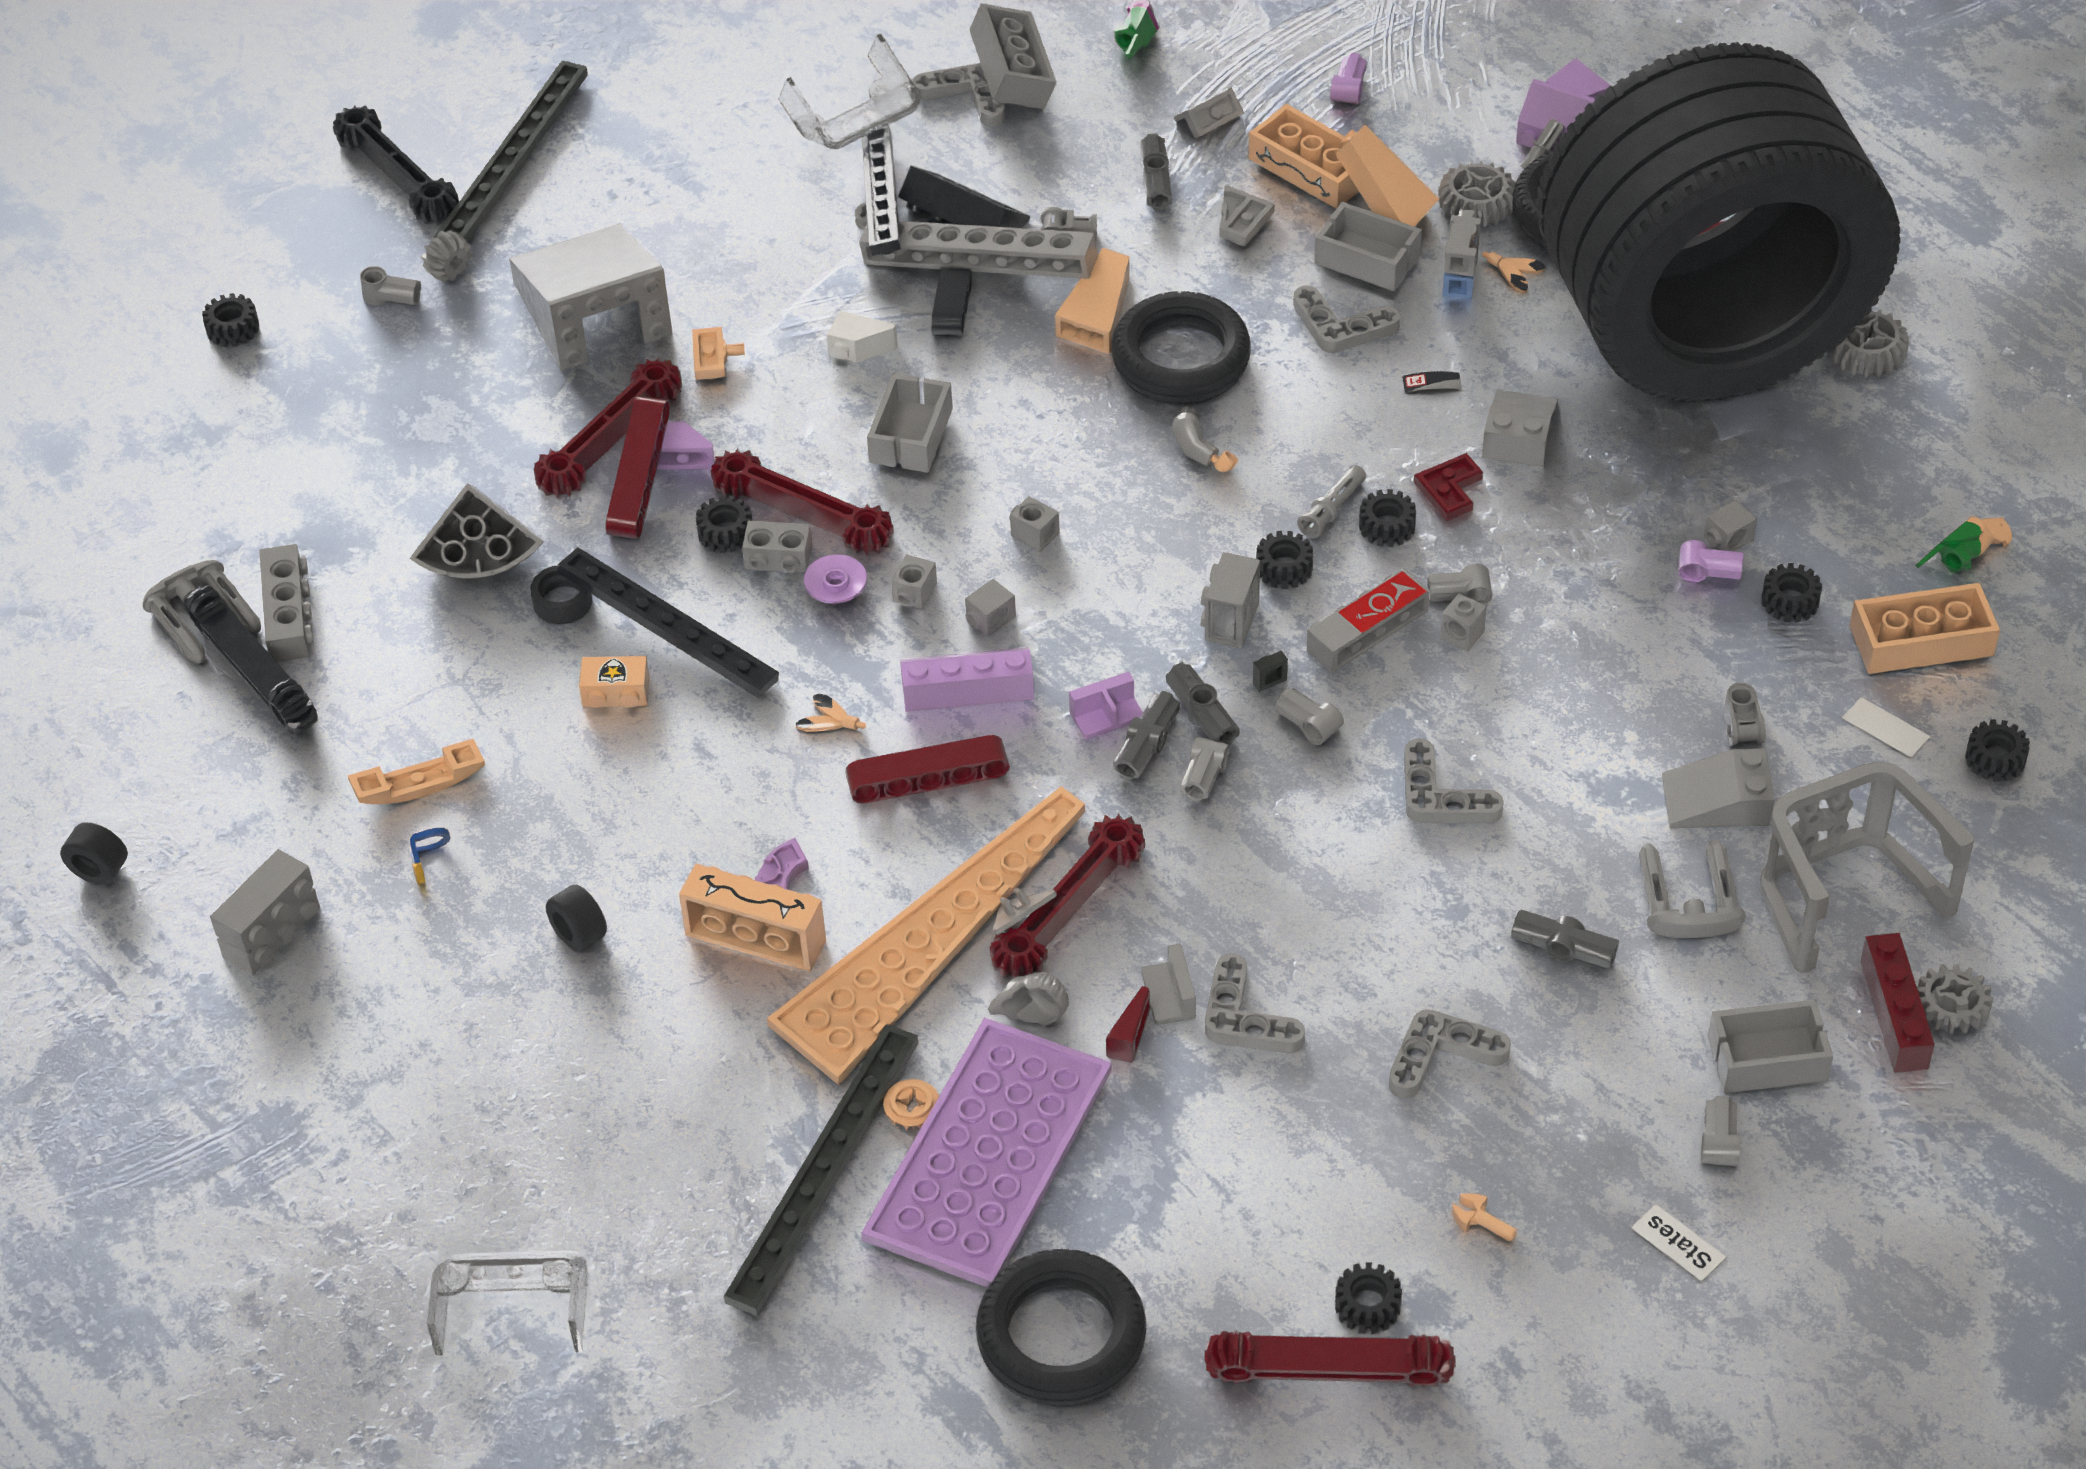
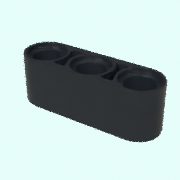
M941 267L932 312V335L963 336L972 285L971 268Z

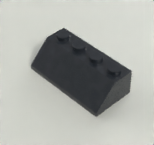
M912 165L897 197L907 202L906 208L921 214L923 210L931 213L929 218H934L941 224L949 221L957 225L1022 228L1030 219V215L938 173Z

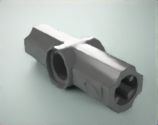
M1158 133L1147 134L1144 139L1140 140L1143 184L1147 205L1153 207L1154 210H1165L1168 205L1172 204L1169 159L1166 153L1165 138H1161Z
M1181 662L1174 665L1171 671L1166 674V682L1188 710L1190 722L1200 726L1210 740L1231 745L1235 738L1239 736L1240 729L1217 700L1216 689L1212 685L1204 683L1190 664Z
M1166 691L1155 693L1141 717L1136 716L1131 721L1126 735V742L1113 762V769L1122 778L1130 781L1134 778H1139L1152 755H1158L1162 751L1167 739L1168 729L1180 710V702L1174 698L1173 694Z
M1522 909L1518 911L1511 931V938L1544 948L1546 953L1557 961L1569 962L1576 958L1608 969L1612 967L1619 947V940L1586 930L1583 924L1573 917L1561 916L1554 920Z

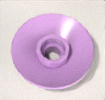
M834 554L821 557L811 563L804 574V586L808 594L824 603L836 604L852 600L864 590L867 583V573L864 566L855 558L847 555Z

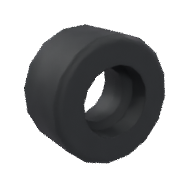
M83 822L77 825L61 847L60 856L66 867L79 878L97 885H105L113 881L125 863L128 851L122 840L111 830L102 825Z
M577 884L570 885L548 899L545 905L546 914L553 930L574 951L584 950L603 938L607 932L606 920L598 903L585 888Z

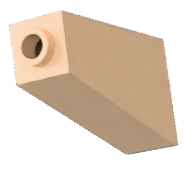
M1366 125L1357 132L1351 129L1340 141L1344 146L1336 153V156L1373 213L1415 227L1439 200Z
M1102 248L1097 256L1089 279L1081 278L1056 312V337L1110 354L1112 351L1113 335L1119 323L1130 279L1129 256Z

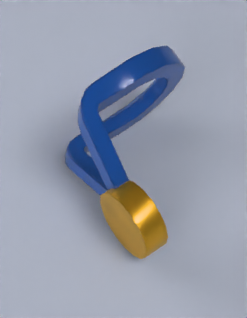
M432 828L411 836V859L418 885L425 883V876L418 854L446 845L451 838L448 829ZM435 836L443 837L434 844L416 848V842Z

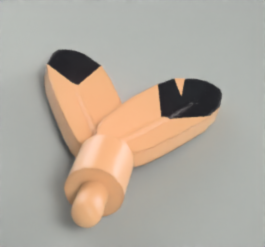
M1484 251L1482 253V256L1487 258L1488 263L1499 268L1510 286L1521 293H1526L1528 290L1527 280L1522 273L1537 274L1543 272L1546 268L1544 263L1535 259L1503 258V256L1495 252L1488 253Z
M815 694L813 696L814 706L824 715L806 717L795 724L798 730L805 732L827 731L842 727L852 730L866 728V724L860 722V718L847 715L846 711L838 703L824 694Z

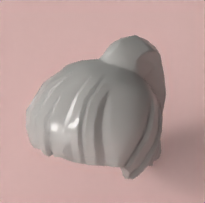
M1039 972L1026 976H1017L1012 979L1002 992L991 1001L988 1011L992 1015L1001 1014L1009 1019H1019L1031 1024L1039 1023L1042 1026L1057 1022L1063 1016L1069 1006V998L1064 985L1059 979L1049 973Z

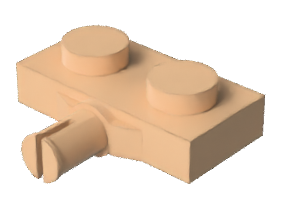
M722 327L692 329L696 380L726 377L725 363L727 356L745 355L744 342L726 344V341L723 339Z

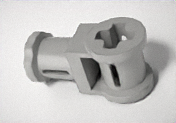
M1054 206L1048 207L1041 212L1040 219L1043 227L1040 230L1094 233L1095 240H1097V214H1092V216H1074V210H1063ZM1052 215H1054V223L1051 222Z

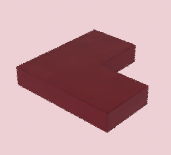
M1465 453L1414 474L1413 482L1446 521H1449L1473 510V501L1461 488L1483 480V471Z

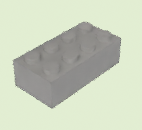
M980 3L969 31L992 99L1000 103H1012L1028 108L1045 109L1057 81L1032 12Z

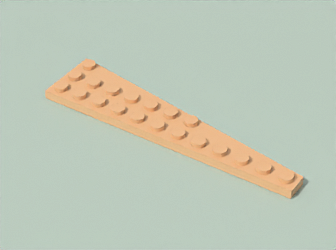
M1062 786L1059 787L767 1018L768 1027L836 1084L840 1085L870 1052L886 1024L893 1026L997 911L1001 906L1000 898L1007 899L1014 892V889L1025 880L1085 813V804Z

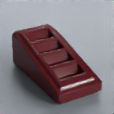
M1142 986L1107 1035L1106 1056L1108 1058L1130 1063L1135 1060L1151 1009L1149 987Z

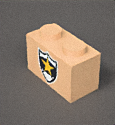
M582 657L579 681L582 706L594 708L647 706L650 680L647 657Z

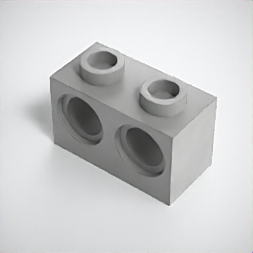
M748 520L742 546L745 569L805 573L812 550L810 524Z

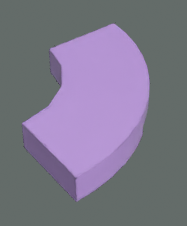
M793 838L775 848L764 859V864L759 870L758 875L755 876V880L770 885H779L789 890L790 884L796 876L809 869L808 860L797 840Z

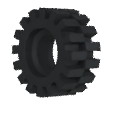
M230 293L228 298H225L224 294L219 295L220 300L213 298L210 300L212 305L207 303L204 306L205 310H202V319L208 339L210 341L213 340V343L216 345L221 342L222 347H227L228 343H231L232 347H236V342L239 341L243 345L247 343L246 338L252 340L255 337L254 333L259 331L258 326L260 325L254 302L252 303L249 297L245 299L243 294H239L237 298L235 293ZM237 318V319L234 320V321L224 322V321L229 320V319Z
M1387 489V494H1383L1382 490H1377L1376 496L1370 493L1367 499L1364 498L1362 500L1359 514V530H1361V535L1364 538L1368 536V542L1372 544L1377 540V546L1382 547L1384 542L1388 543V547H1393L1394 542H1397L1398 546L1402 545L1404 539L1409 541L1411 534L1414 535L1416 505L1414 502L1411 503V498L1408 495L1403 498V492L1398 491L1395 495L1393 494V489ZM1389 515L1396 517L1398 519L1393 521H1384L1379 519L1378 517Z
M724 495L719 496V501H715L714 497L709 499V505L705 502L701 504V510L698 509L696 512L698 539L702 541V545L705 548L709 546L710 551L713 552L719 548L720 553H725L727 548H730V552H735V546L742 549L748 520L752 521L750 506L748 504L744 505V500L740 498L736 502L735 496H729V499L725 500ZM721 522L734 523L727 527L715 526L716 524Z
M1277 531L1275 537L1270 533L1267 535V540L1262 538L1260 545H1257L1256 559L1260 560V578L1263 577L1262 582L1265 584L1271 581V587L1277 588L1278 584H1282V589H1287L1288 584H1291L1292 588L1298 587V581L1303 585L1307 582V578L1311 577L1313 571L1312 545L1310 546V541L1307 538L1303 540V535L1298 533L1294 537L1293 531H1287V535H1283L1282 531ZM1279 557H1289L1294 559L1295 561L1289 563H1281L1274 559Z
M1788 563L1787 568L1780 564L1777 566V570L1774 568L1769 570V574H1766L1761 597L1762 606L1766 607L1768 614L1774 612L1773 618L1777 620L1783 616L1784 622L1788 623L1790 618H1794L1795 623L1801 622V617L1808 620L1811 614L1815 615L1817 608H1819L1822 583H1820L1818 575L1813 576L1814 571L1811 568L1804 571V565L1799 564L1798 568H1794V563ZM1795 590L1802 595L1790 596L1781 591Z
M1991 719L1989 725L1983 721L1979 727L1975 726L1973 728L1965 754L1968 767L1973 766L1972 772L1976 775L1983 772L1982 778L1986 780L1989 776H1994L1993 782H1999L2000 777H2003L2004 781H2010L2011 775L2016 778L2020 775V771L2023 772L2030 749L2029 738H2025L2026 733L2024 730L2017 732L2018 726L2013 723L2011 727H2008V721L2002 720L2000 725L1997 724L1996 719ZM1991 746L2000 747L2008 751L2009 754H1995L1986 748Z
M1366 1262L1365 1269H1361L1360 1263L1353 1265V1273L1347 1268L1343 1271V1277L1339 1276L1335 1292L1336 1313H1339V1320L1342 1323L1347 1320V1328L1353 1330L1355 1325L1359 1326L1358 1333L1365 1334V1328H1370L1371 1334H1378V1326L1383 1331L1389 1329V1322L1393 1325L1395 1324L1397 1316L1401 1312L1402 1288L1400 1289L1401 1282L1399 1278L1394 1279L1395 1273L1391 1269L1385 1274L1384 1265L1378 1264L1377 1269H1372V1262ZM1369 1290L1380 1294L1383 1300L1377 1305L1365 1306L1355 1301L1354 1296L1358 1292Z

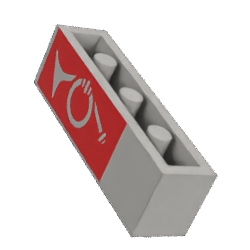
M1402 569L1393 576L1386 577L1382 583L1369 591H1364L1357 599L1346 606L1339 607L1324 620L1315 622L1307 630V652L1331 673H1334L1427 613L1430 590L1405 569Z

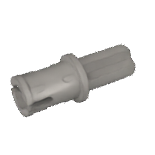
M1551 119L1538 140H1533L1534 146L1520 167L1524 169L1538 157L1552 152L1551 150L1564 131L1565 126L1559 121Z

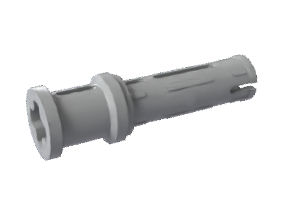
M1352 465L1324 497L1315 499L1308 513H1303L1297 520L1300 531L1313 539L1321 536L1324 526L1336 519L1339 507L1365 481L1367 477L1365 471L1358 465ZM1344 487H1346L1341 494H1338ZM1313 522L1314 525L1310 528L1309 525Z

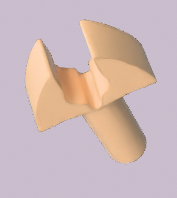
M1473 1193L1460 1194L1459 1203L1467 1208H1471L1473 1211H1464L1461 1207L1454 1203L1452 1204L1453 1218L1464 1232H1467L1471 1225L1479 1224L1507 1241H1512L1515 1238L1517 1230L1514 1227L1486 1212L1487 1196Z

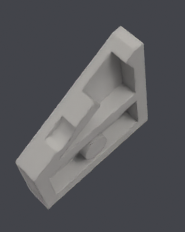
M1226 185L1224 187L1221 211L1220 237L1245 247L1274 214L1275 204Z

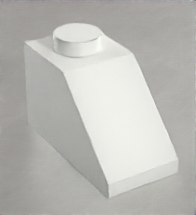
M840 311L827 332L828 354L839 359L860 362L893 351L898 346L896 324Z

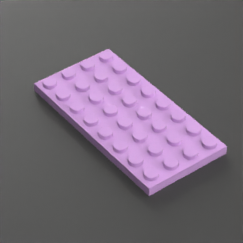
M984 1017L862 1230V1241L988 1288L991 1282L1008 1264L1112 1071V1063Z

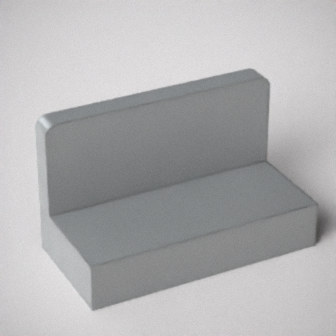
M1231 87L1173 117L1175 121L1185 118L1194 138H1198L1240 116L1244 111Z
M1181 943L1169 945L1167 963L1144 966L1141 969L1144 985L1149 987L1150 1007L1156 1025L1196 1018V996Z

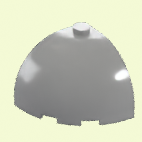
M467 483L409 559L419 566L441 575L467 579L483 578L505 572L522 563L544 541L475 486Z

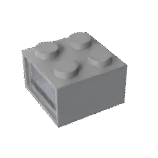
M1223 552L1219 563H1214L1212 566L1210 586H1205L1202 591L1201 605H1204L1205 608L1201 616L1200 625L1205 627V641L1242 649L1259 605L1260 560Z

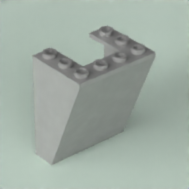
M620 223L509 258L513 282L560 371L589 362L582 318L637 301L642 338L645 344L673 335L664 269Z

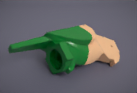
M1971 516L1929 551L1916 564V567H1921L1936 553H1940L1942 563L1951 573L1959 572L1963 569L1967 571L1972 565L1971 559L1982 555L1990 544L2002 543L2003 547H2006L2012 540L2011 528L2003 517L1979 519Z

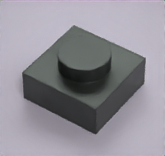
M1282 651L1264 656L1258 661L1253 662V685L1259 692L1287 681L1288 658Z

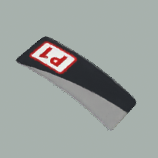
M1430 371L1408 374L1402 377L1405 393L1425 389H1462L1460 374L1457 372Z

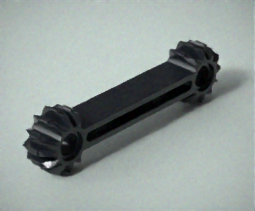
M354 104L353 108L343 107L342 113L335 114L332 128L339 145L346 146L348 150L359 148L410 197V208H412L416 219H423L425 224L431 221L437 224L438 221L447 219L459 202L458 193H456L452 182H445L443 177L438 180L431 179L381 131V120H379L375 109H368L367 105L359 108Z
M207 585L196 589L184 599L185 610L188 612L195 627L199 629L206 639L212 642L256 692L288 733L297 735L302 731L305 732L318 721L317 710L301 685L290 678L227 607L224 600L213 587Z

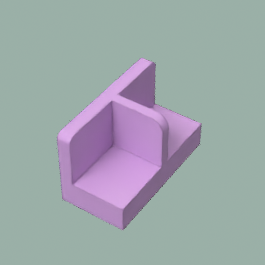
M1129 672L1069 691V711L1084 739L1128 726L1134 717H1141L1143 714L1134 698V680Z

